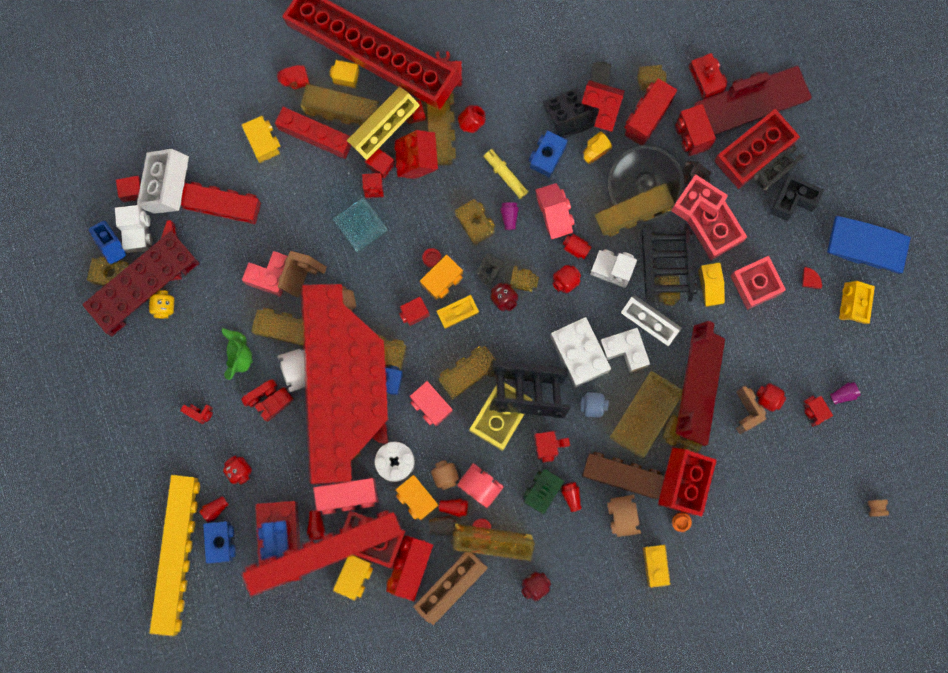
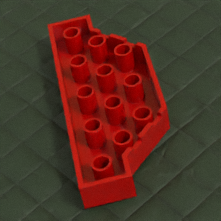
M342 284L302 285L301 309L309 483L352 481L351 460L388 420L384 341L343 304Z

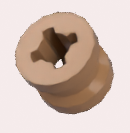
M888 500L868 501V506H870L871 510L869 517L888 516L889 511L886 508Z

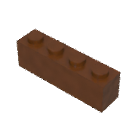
M593 451V454H588L582 473L583 478L655 500L659 498L665 477L660 475V471L649 469V471L642 470V466L631 463L629 466L623 464V460L615 457L609 460L604 458L605 455Z

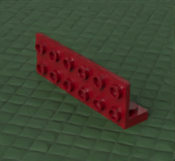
M170 231L85 301L83 307L106 334L113 336L127 325L123 321L127 316L180 272L186 276L200 263L177 236Z
M706 321L693 327L675 434L703 446L709 444L725 338L713 332L715 323L711 321Z

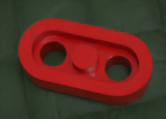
M271 379L241 398V401L245 407L250 406L251 408L260 402L259 399L263 396L269 397L276 392L275 388L278 385L274 379Z

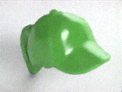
M222 328L224 337L229 340L227 345L228 361L226 362L228 368L224 373V377L231 380L236 372H246L253 362L252 352L246 345V337L243 334Z

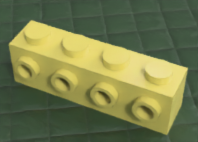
M399 87L357 129L347 142L367 160L420 105L407 91Z

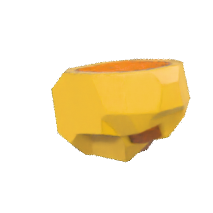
M602 131L587 141V147L583 151V159L589 164L612 149L611 142Z

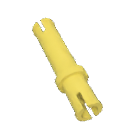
M493 149L483 156L494 168L493 171L501 176L519 199H522L529 192L506 166L507 163L502 161Z

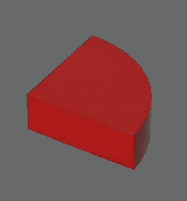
M804 267L802 287L821 289V278L814 270Z
M386 424L372 437L375 441L382 444L389 443Z

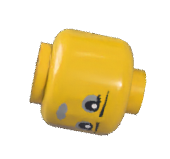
M159 290L149 298V312L153 315V318L168 319L174 313V297L168 295V291Z

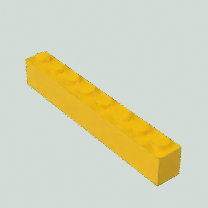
M171 475L150 634L175 636L181 631L182 620H179L180 612H183L185 605L182 596L183 592H186L187 589L185 574L189 571L190 561L187 559L188 552L192 550L190 536L195 529L193 514L197 512L198 502L195 499L196 494H199L200 482L195 477Z

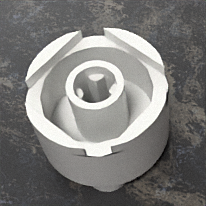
M299 348L278 355V360H283L280 362V367L286 385H291L288 389L289 392L304 388L303 350L301 351Z
M389 442L383 445L375 456L376 470L380 476L390 482L406 480L412 474L415 467L414 455L406 445L399 442ZM398 457V462L400 464L398 466L394 465L393 467H391V459H396Z

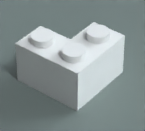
M138 205L115 208L116 227L121 230L124 251L127 253L147 251L150 248L149 245H152L151 234H148V226L151 225L149 215Z
M599 250L590 275L626 288L637 259H634L632 254L626 252L614 256V253L609 250Z
M638 328L601 339L599 342L607 360L624 356L629 373L650 365Z

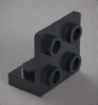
M577 88L543 102L544 107L555 123L557 135L564 139L594 126L591 109L588 105L582 104L583 97Z

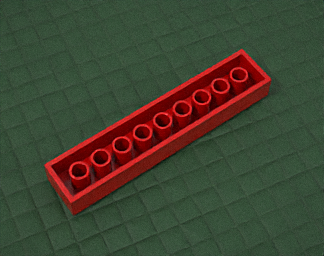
M293 0L282 16L287 25L393 85L403 88L408 93L441 110L460 81L456 69L329 0Z

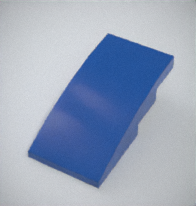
M835 216L827 253L857 264L863 263L877 269L884 268L901 274L904 271L911 237L876 225Z

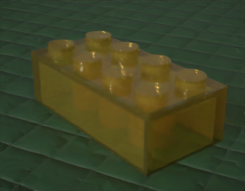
M650 371L609 439L641 459L644 458L681 398L683 390Z

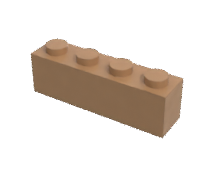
M468 549L414 605L415 610L427 622L434 625L488 567Z

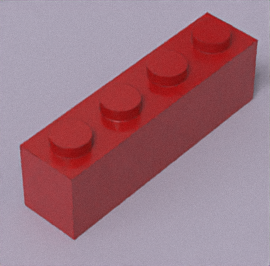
M282 107L275 122L278 130L343 159H346L352 147L347 142L351 136L285 107Z
M191 182V184L184 183L180 206L186 210L256 225L261 202L253 194L246 193L244 196L239 195V192L234 190H227L225 192L216 186H209L207 188L202 187L200 183Z

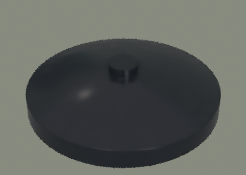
M642 145L627 150L614 162L608 176V192L614 206L626 217L641 222L655 221L667 216L672 212L674 205L684 191V176L679 163L669 152L656 146Z

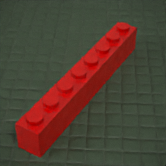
M383 511L378 513V518L370 521V518L359 521V526L357 527L346 526L339 529L341 533L333 536L332 533L322 536V541L314 544L312 540L302 544L303 548L295 551L292 548L284 551L283 557L276 559V556L265 559V564L257 567L255 563L245 567L246 572H243L242 575L250 596L402 535L394 512Z

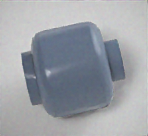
M587 392L584 397L581 396L580 412H583L585 417L601 418L604 415V411H608L609 400H605L603 393Z

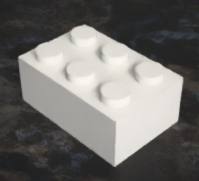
M173 149L148 152L146 154L137 205L141 209L154 214L179 211L189 156Z
M586 317L551 333L550 338L564 367L567 368L568 375L575 388L611 370Z

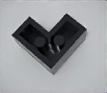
M789 174L782 184L770 214L788 221L796 205L812 212L817 207L824 189Z

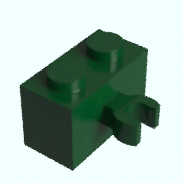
M546 469L542 472H537L533 479L536 482L532 489L528 487L523 495V498H525L524 503L542 515L545 514L564 480Z

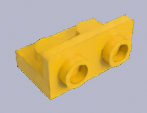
M859 281L845 282L839 319L870 324L875 286Z

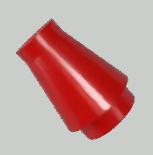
M576 482L562 485L561 493L570 511L581 510L580 490Z
M221 496L202 506L199 513L207 523L214 522L229 504Z
M463 498L440 500L439 512L460 518L467 516L468 501L463 500Z
M309 511L307 535H309V540H320L326 533L321 511Z

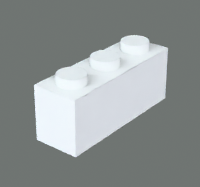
M636 295L631 297L621 312L667 346L672 343L682 329Z

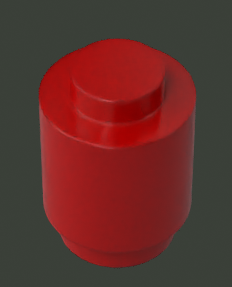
M574 233L572 236L567 235L562 243L565 246L563 250L578 259H585L592 247L588 245L589 242Z

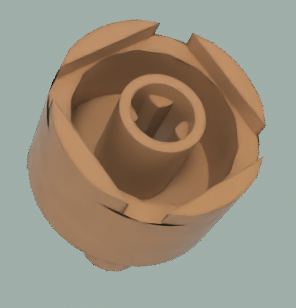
M634 495L611 498V502L607 503L609 514L614 516V522H611L612 533H617V537L641 534L640 530H636V526L639 525L636 503L631 502V499H635Z

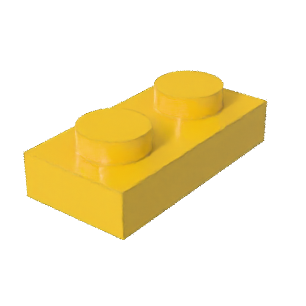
M469 295L436 312L444 329L478 314L479 310L472 296Z

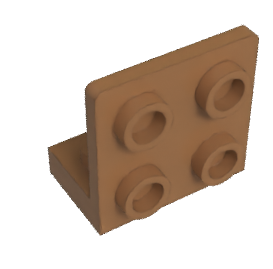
M290 251L285 260L282 275L279 277L278 288L298 298L307 272L314 275L317 272L324 274L327 267L308 255Z
M746 386L736 391L750 414L739 421L740 426L736 428L739 434L766 420L764 408L761 405H757L754 400L756 398L754 392Z

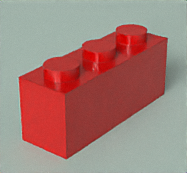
M407 535L404 536L399 554L393 564L391 577L387 581L386 592L411 601L415 600L433 544Z

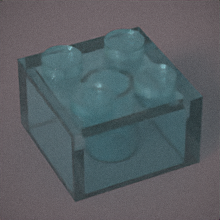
M365 197L333 218L334 223L356 253H359L387 233L386 226Z

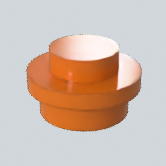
M677 513L672 518V526L676 531L685 532L691 527V518L686 513Z

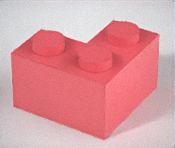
M695 174L674 205L672 212L687 222L697 207L715 216L728 195Z
M557 183L535 189L538 205L543 213L546 229L551 240L573 233L572 225H574L572 214H569L568 211L571 209L569 199L565 196L564 190L560 189Z
M273 251L267 269L248 263L242 281L246 285L281 297L283 290L278 288V281L288 256Z

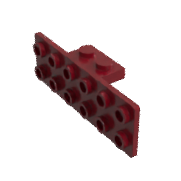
M794 66L770 76L768 72L762 74L761 72H756L748 79H737L728 91L695 102L694 106L703 104L714 135L761 119L774 109L780 112L810 101L812 96L799 66Z

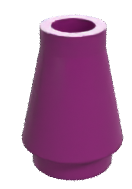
M515 202L502 203L500 210L505 230H515L519 207H517Z
M848 382L830 394L834 405L856 400L857 397L861 396L855 382Z

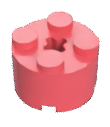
M473 463L460 479L457 486L488 508L504 486L496 480L492 483L494 478L484 471L480 473L482 469Z

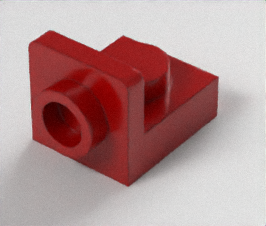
M192 404L189 407L183 405L180 410L201 424L208 422L213 415V412H211L213 408L207 404L201 414L199 413L201 410Z

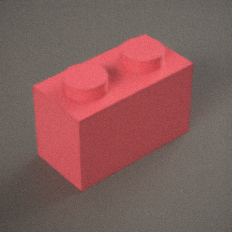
M428 381L410 395L412 399L410 404L417 411L421 409L425 414L423 418L429 425H439L453 412V409Z

